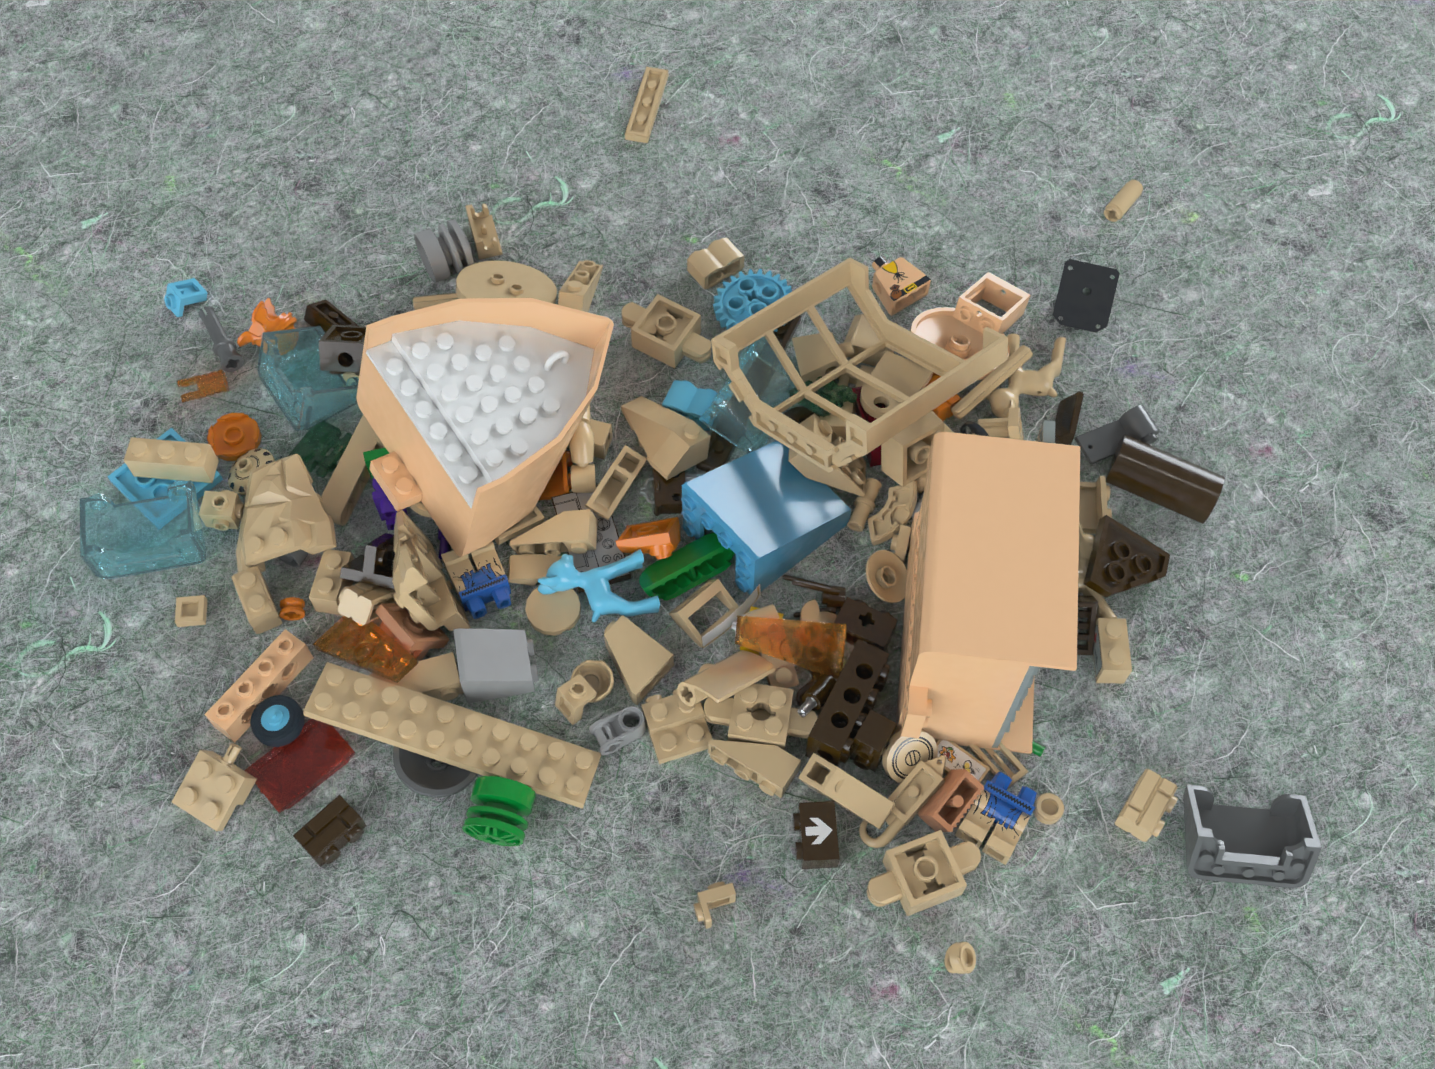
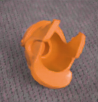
M267 298L265 302L260 301L254 309L251 318L253 323L249 331H245L240 335L237 344L239 347H242L252 342V345L261 347L266 353L282 354L292 349L296 344L298 330L294 327V324L297 322V319L292 316L291 312L288 314L283 312L278 316L275 313V306L271 303V299Z

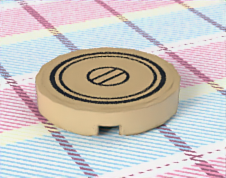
M900 730L890 738L887 750L884 749L882 765L886 774L901 784L921 760L926 762L938 758V746L934 738L924 730H921L919 738L903 737Z

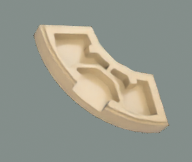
M915 481L903 487L901 485L890 487L885 506L876 515L867 519L871 543L874 546L892 538L893 534L899 532L900 526H905L909 521L917 501V484Z

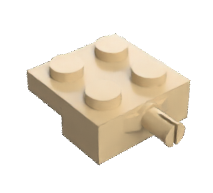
M230 743L224 757L213 751L200 750L175 794L172 803L215 831H223L235 807L244 804L257 780L254 776L234 765L242 748L234 743Z

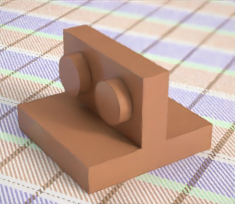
M397 603L380 604L375 611L382 620L375 632L403 665L421 661L430 649L444 648L450 640L440 628L428 630L421 622L415 623L406 607L402 609Z

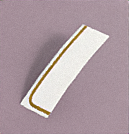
M760 584L727 619L702 637L703 649L731 629L733 621H738L743 614L750 610L751 606L761 597Z

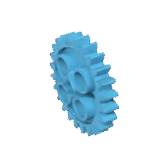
M749 269L748 275H744L740 271L739 278L731 275V282L723 281V288H717L718 295L714 296L715 303L713 308L716 320L720 322L721 328L726 327L728 330L792 292L791 286H787L786 279H780V274L772 277L770 270L765 275L762 274V269H759L757 274H753V271Z

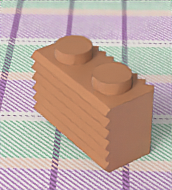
M964 768L951 769L944 778L945 782L917 814L935 832L939 830L942 832H953V827H957L956 823L960 822V818H964L963 813H967V809H971L970 804H974L977 795H981V790H984V786Z

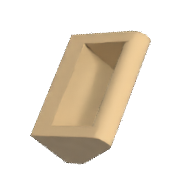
M719 579L708 580L673 609L669 615L702 648V637L727 619L739 606ZM716 596L729 611L700 634L688 618L712 597Z

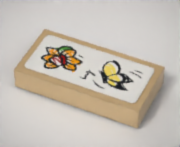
M938 740L936 743L938 746V757L946 756L945 774H948L951 769L964 768L981 783L991 769L953 741Z

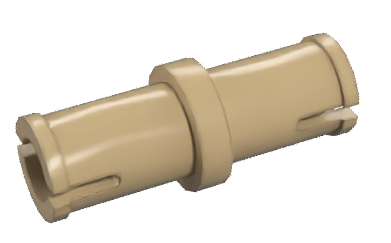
M867 478L866 495L855 499V508L847 523L850 529L857 532L864 530L869 514L875 509L876 505L874 502L882 487L878 480Z

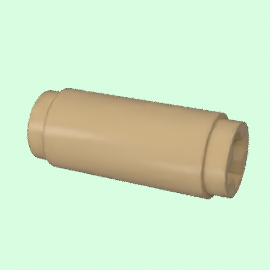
M1137 180L1127 182L1104 210L1105 217L1112 222L1121 219L1142 194V184Z

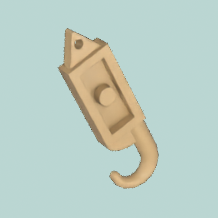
M945 755L926 762L921 760L888 797L890 801L895 803V806L885 821L889 826L879 837H870L866 831L868 822L865 820L861 822L859 834L866 845L873 848L884 847L894 839L905 825L907 826L945 782L943 779L946 764Z

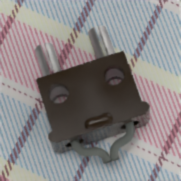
M653 468L652 477L645 481L643 487H640V494L645 496L648 503L653 504L655 516L660 514H682V485L702 474H685V471L666 480ZM651 481L653 500H651L649 498V494L644 491L648 488L649 482Z

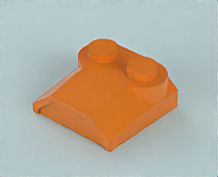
M674 517L627 525L619 539L615 541L616 546L622 553H634L641 549L643 554L649 553V555L655 556L656 559L668 558L681 541L679 518Z

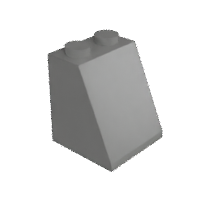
M453 629L459 679L467 703L535 692L534 682L539 681L536 664L531 665L530 656L535 655L533 639L527 640L525 630Z

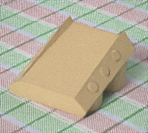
M864 314L854 316L844 341L851 340L855 355L850 356L851 359L880 341ZM884 347L861 363L876 366L886 351L892 353L895 351Z

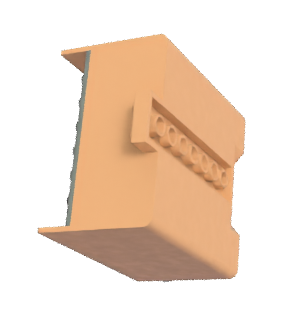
M1043 420L1036 441L953 432H939L933 436L927 463L926 487L920 511L914 514L909 537L895 734L901 730V736L919 738L921 730H924L934 738L936 743L938 740L953 741L958 746L968 747V745H977L979 748L1000 750L999 744L1001 742L1011 752L1031 754L1034 676L1037 675L1039 667L1076 671L1080 446L1056 444L1055 421Z

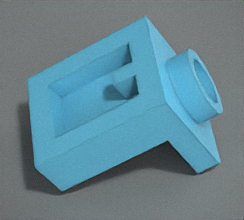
M195 278L167 284L164 302L166 307L176 317H182L185 305L207 301L208 293Z

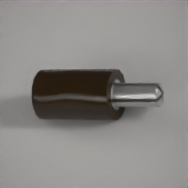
M828 674L821 675L803 695V704L797 710L798 714L801 717H805L811 710L818 711L826 703L836 680Z

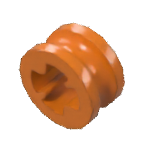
M296 597L282 599L280 601V617L290 621L304 618L305 610L303 608L305 607V601Z

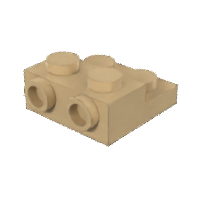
M677 689L672 692L673 695L662 698L661 695L650 696L645 700L646 703L641 705L659 764L708 749V742L712 739L701 701L693 706H687L679 698Z

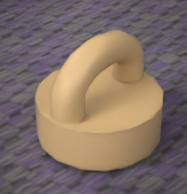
M956 942L947 949L944 959L947 971L957 974H969L974 970L976 955L973 947L968 942Z

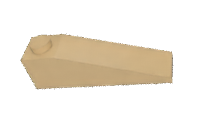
M643 396L621 406V410L630 428L638 436L640 447H643L647 453L649 464L666 480L707 459L710 435L693 420Z

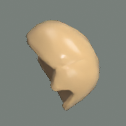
M586 660L573 670L570 680L577 675H581L597 693L596 698L588 703L600 702L611 693L614 685L613 672L604 661Z

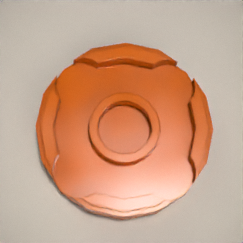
M229 413L218 418L214 426L211 425L208 430L207 441L218 458L226 461H236L248 451L258 448L262 434L258 423L247 414Z

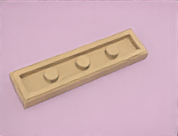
M646 67L626 128L625 140L648 143L668 80V70Z

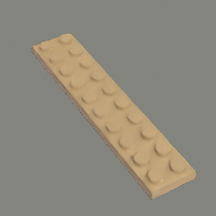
M329 662L326 663L303 710L306 717L483 776H498L515 780L529 786L537 794L582 809L601 758V753Z

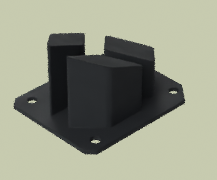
M1072 259L1067 260L1064 265L1053 310V316L1060 325L1073 327L1075 330L1081 329L1095 333L1106 328L1120 275L1118 270ZM1084 288L1090 289L1088 296L1083 294ZM1062 316L1063 320H1059L1058 317Z

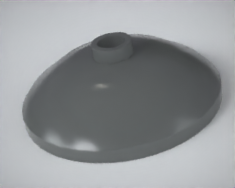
M394 746L393 764L399 779L410 790L427 797L451 796L468 787L477 776V773L438 761L442 764L440 767H434L432 763L438 760Z

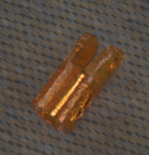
M223 369L177 380L178 387H188L195 384L198 386V391L181 395L182 403L229 391L228 381Z

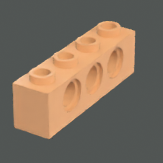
M285 629L204 715L217 730L235 743L251 726V716L257 705L271 696L280 695L313 659L307 645Z

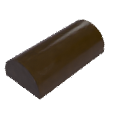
M1126 434L1119 441L1106 475V483L1202 524L1205 523L1213 511L1225 481V477Z

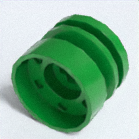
M498 776L478 777L475 780L470 797L472 803L477 806L467 809L466 815L468 818L464 820L463 831L475 839L490 844L512 847L522 845L525 839L523 831L528 828V822L523 816H528L532 812L536 796L535 791L521 782Z

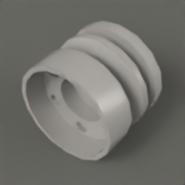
M455 219L447 221L448 230L444 224H438L439 237H436L430 228L414 234L415 244L421 260L434 283L450 277L449 265H452L456 272L460 273L463 270L462 264L464 267L474 264L469 241Z

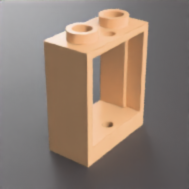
M988 272L959 297L953 317L982 334L983 329L986 327L1003 334L1024 314L1031 295ZM984 299L1006 313L999 317L976 303Z

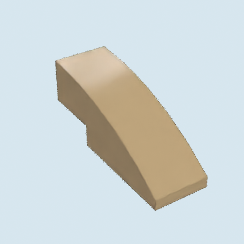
M625 445L585 507L609 520L644 467L647 458Z

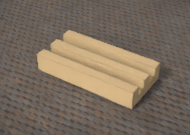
M1001 742L999 744L1000 751L1019 771L1016 774L1007 767L997 753L992 749L984 748L1012 779L1009 787L1028 773V770ZM968 745L977 758L991 768L990 772L993 776L1000 772L977 745Z

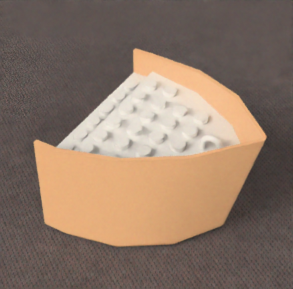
M467 298L394 315L367 325L356 400L361 412L389 452L387 455L372 460L369 470L396 511L398 512L422 502L459 557L485 547L529 515L547 486L598 389L614 326L613 321L608 317L534 298Z

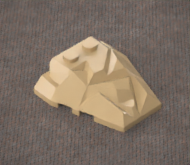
M293 454L250 470L236 547L238 573L253 566H258L260 571L264 572L266 571L265 561L300 549L314 555L337 547L334 522L330 514L326 513L321 505L323 500L319 494L315 493L311 485L313 480L300 455Z
M403 510L397 512L394 526L393 550L395 557L392 580L396 591L393 594L395 601L402 609L404 607L408 609L415 623L421 622L428 630H436L443 625L449 631L459 628H471L461 602L450 592L453 586L449 580L446 581L445 575L441 570L444 567L431 541Z

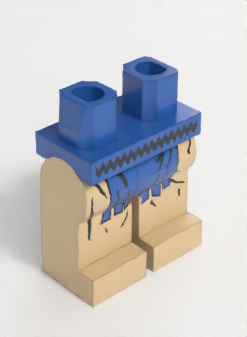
M493 541L485 547L470 553L477 572L474 571L468 554L459 557L454 550L441 554L445 569L465 612L469 611L474 619L487 614L484 604L495 601L498 609L511 605V589Z
M998 772L991 781L987 780L984 790L981 791V795H978L955 836L965 842L970 841L974 843L979 849L992 824H997L982 852L1006 865L1035 809L1033 804L1037 793L1028 787L1022 786L1018 795H1013L1006 791L1012 779L1004 773Z

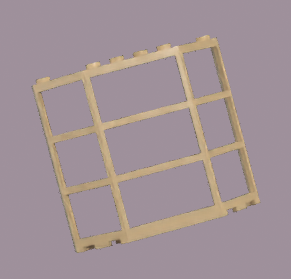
M852 258L846 259L711 339L713 361L719 370L724 368L732 383L728 384L737 400L739 402L743 400L752 413L749 419L753 426L828 473L870 453L1007 360L1008 337L989 327L983 329V349L969 359L964 360L888 320L869 289L868 266ZM846 287L880 340L849 361L814 307ZM804 312L808 313L840 365L809 386L805 385L773 333L774 330ZM762 337L766 338L799 391L774 408L758 398L739 367L738 352ZM884 347H888L941 377L909 397L855 366ZM847 372L901 404L872 423H869L856 414L846 412L814 392ZM806 398L846 422V441L835 446L782 414V412Z

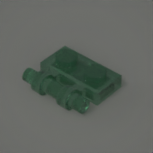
M808 380L804 383L806 386H809L814 382ZM835 380L814 392L840 408L844 406L843 402L854 403L857 400V394L852 392L850 387L838 385ZM796 387L789 391L790 397L799 392ZM806 398L798 402L801 406L822 417L831 415V413Z
M318 418L288 456L293 454L300 455L310 473L318 465L319 468L315 473L319 477L325 478L329 472H333L337 467V461L343 455L352 434L347 432L340 439L342 433L339 428ZM333 448V451L328 456H325Z

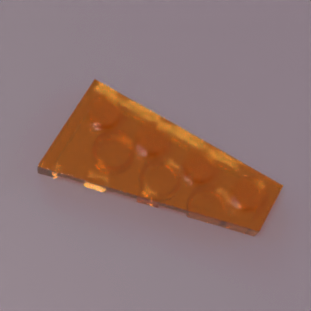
M737 615L735 644L820 674H828L834 679H838L843 670L847 624Z

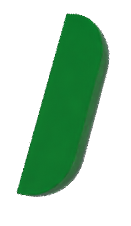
M710 533L676 550L670 557L660 559L648 566L640 575L639 583L649 597L658 596L659 599L664 601L671 600L726 570L732 564L730 560L735 553L730 548H724L715 533Z

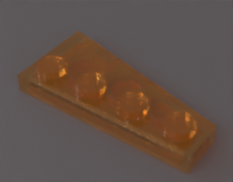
M343 616L313 643L314 647L320 652L396 683L418 664L414 656L373 621L366 625H361L353 621L352 617Z

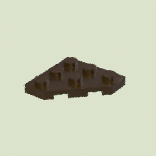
M1105 515L1099 519L1084 585L1106 598L1158 581L1167 574L1170 554L1113 518Z

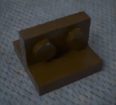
M384 533L366 544L365 555H360L342 566L340 578L394 589L392 582L394 563L392 560L395 557L393 550L394 535Z

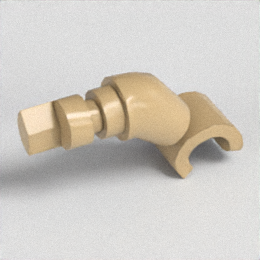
M590 404L569 442L572 463H576V465L571 466L573 493H592L596 490L595 465L589 464L593 462L594 433L590 427Z

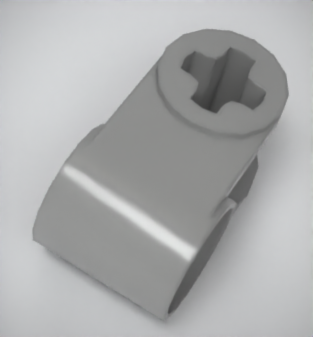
M634 706L626 707L609 717L594 722L589 727L590 734L595 735L600 745L599 751L601 755L612 754L621 747L640 739L645 734V719L643 712L639 708ZM631 719H636L639 721L638 725L631 728L625 726V724Z

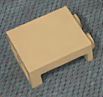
M1099 476L1097 482H1080L1079 522L1083 533L1096 534L1099 519L1105 515L1112 518V511L1107 508V501L1110 498V486L1106 485L1105 476Z

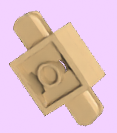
M659 294L656 295L647 308L633 302L626 304L622 308V324L631 329L633 348L673 368H676L684 356L698 363H704L710 359L711 341L700 336V314Z
M756 683L736 693L734 698L729 697L717 703L708 697L704 703V713L707 722L729 726L728 741L776 745L785 750L787 736L808 739L818 717L812 710L805 717H801L798 714L797 710L799 708L792 707L794 689Z
M941 830L887 850L882 861L887 872L870 879L867 886V897L877 907L900 900L907 916L963 894L967 886L963 875L974 871L980 863V850L970 841L962 842L949 848Z

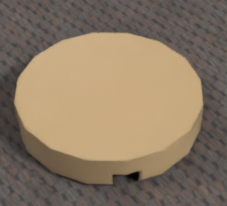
M538 587L534 589L527 599L525 610L528 621L536 631L544 635L556 636L566 630L569 631L576 625L580 619L581 604L577 593L573 589L563 592L557 591L547 595L540 593L537 590Z

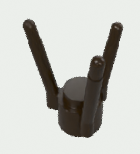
M783 575L784 580L791 581L795 586L821 591V604H826V607L819 608L820 612L836 614V608H842L845 602V587L826 585L795 576ZM801 611L795 612L793 616L795 618L800 617Z

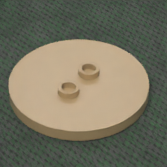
M509 261L478 262L461 270L456 279V293L459 299L534 298L553 304L556 302L557 289L553 281L541 271L520 263Z

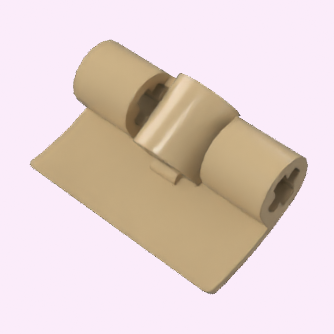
M740 650L716 664L706 663L702 665L696 675L678 685V695L687 706H693L708 697L720 703L775 672V666L759 655Z

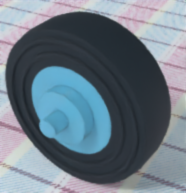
M275 695L263 700L254 709L250 720L254 736L261 743L270 747H281L294 741L302 732L305 723L304 713L300 705L294 699L285 695Z

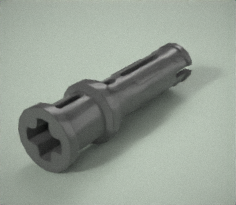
M210 306L204 307L207 315L200 309L198 315L214 343L213 351L220 358L222 369L225 372H234L240 369L244 364V360L236 352L234 340L227 337L214 308Z

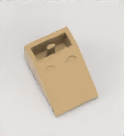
M815 413L800 423V425L835 446L846 441L843 437H838L832 431L829 423L821 420ZM789 448L788 461L806 478L862 497L866 495V462L862 456L828 473Z

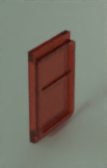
M310 719L304 724L302 732L294 741L285 746L274 747L244 771L257 778L255 784L260 789V793L265 795L280 814L285 809H290L346 765L356 753L333 725Z

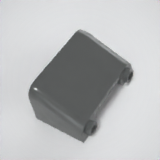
M1186 785L1183 794L1186 865L1190 876L1200 880L1284 888H1298L1309 881L1322 847L1305 795L1284 794L1274 799L1270 809L1213 804L1214 796L1209 788L1198 785Z

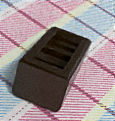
M1078 595V607H1087V610H1078V617L1087 618V622L1078 621L1077 629H1087V633H1077V640H1086V645L1077 644V655H1093L1098 601L1093 596Z

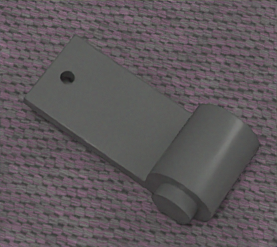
M1138 405L1125 412L1119 420L1076 436L1075 441L1091 465L1113 456L1124 434L1150 445L1158 439L1156 435L1160 431L1145 407Z

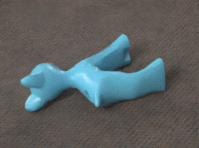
M641 549L617 562L586 572H579L575 569L572 555L563 554L560 560L554 562L548 568L546 577L538 579L540 585L537 590L544 595L553 594L557 591L563 592L576 587L583 588L593 612L592 622H596L600 616L608 614L632 617L658 613L660 609L658 596L639 601H627L611 592L609 580L643 568L644 557Z

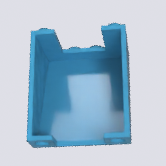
M777 440L682 485L683 530L689 537L694 536L696 539L704 536V527L707 530L712 529L721 545L726 549L730 548L736 554L735 583L742 592H747L749 595L752 594L759 584L762 592L843 529L850 520L851 509L826 484L808 479L788 461L789 448Z

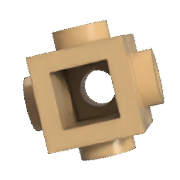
M205 491L199 516L206 527L221 531L238 529L242 519L244 504L238 494L233 491Z

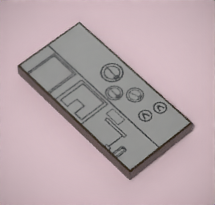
M570 492L551 497L555 514L558 515L563 511L588 509L585 505L594 492ZM592 511L598 520L596 550H590L584 554L567 552L568 555L573 556L575 569L579 572H586L625 558V554L616 546L615 541L619 539L613 516L606 520ZM628 572L609 580V585L632 579L631 573ZM577 587L579 593L585 592L583 588Z

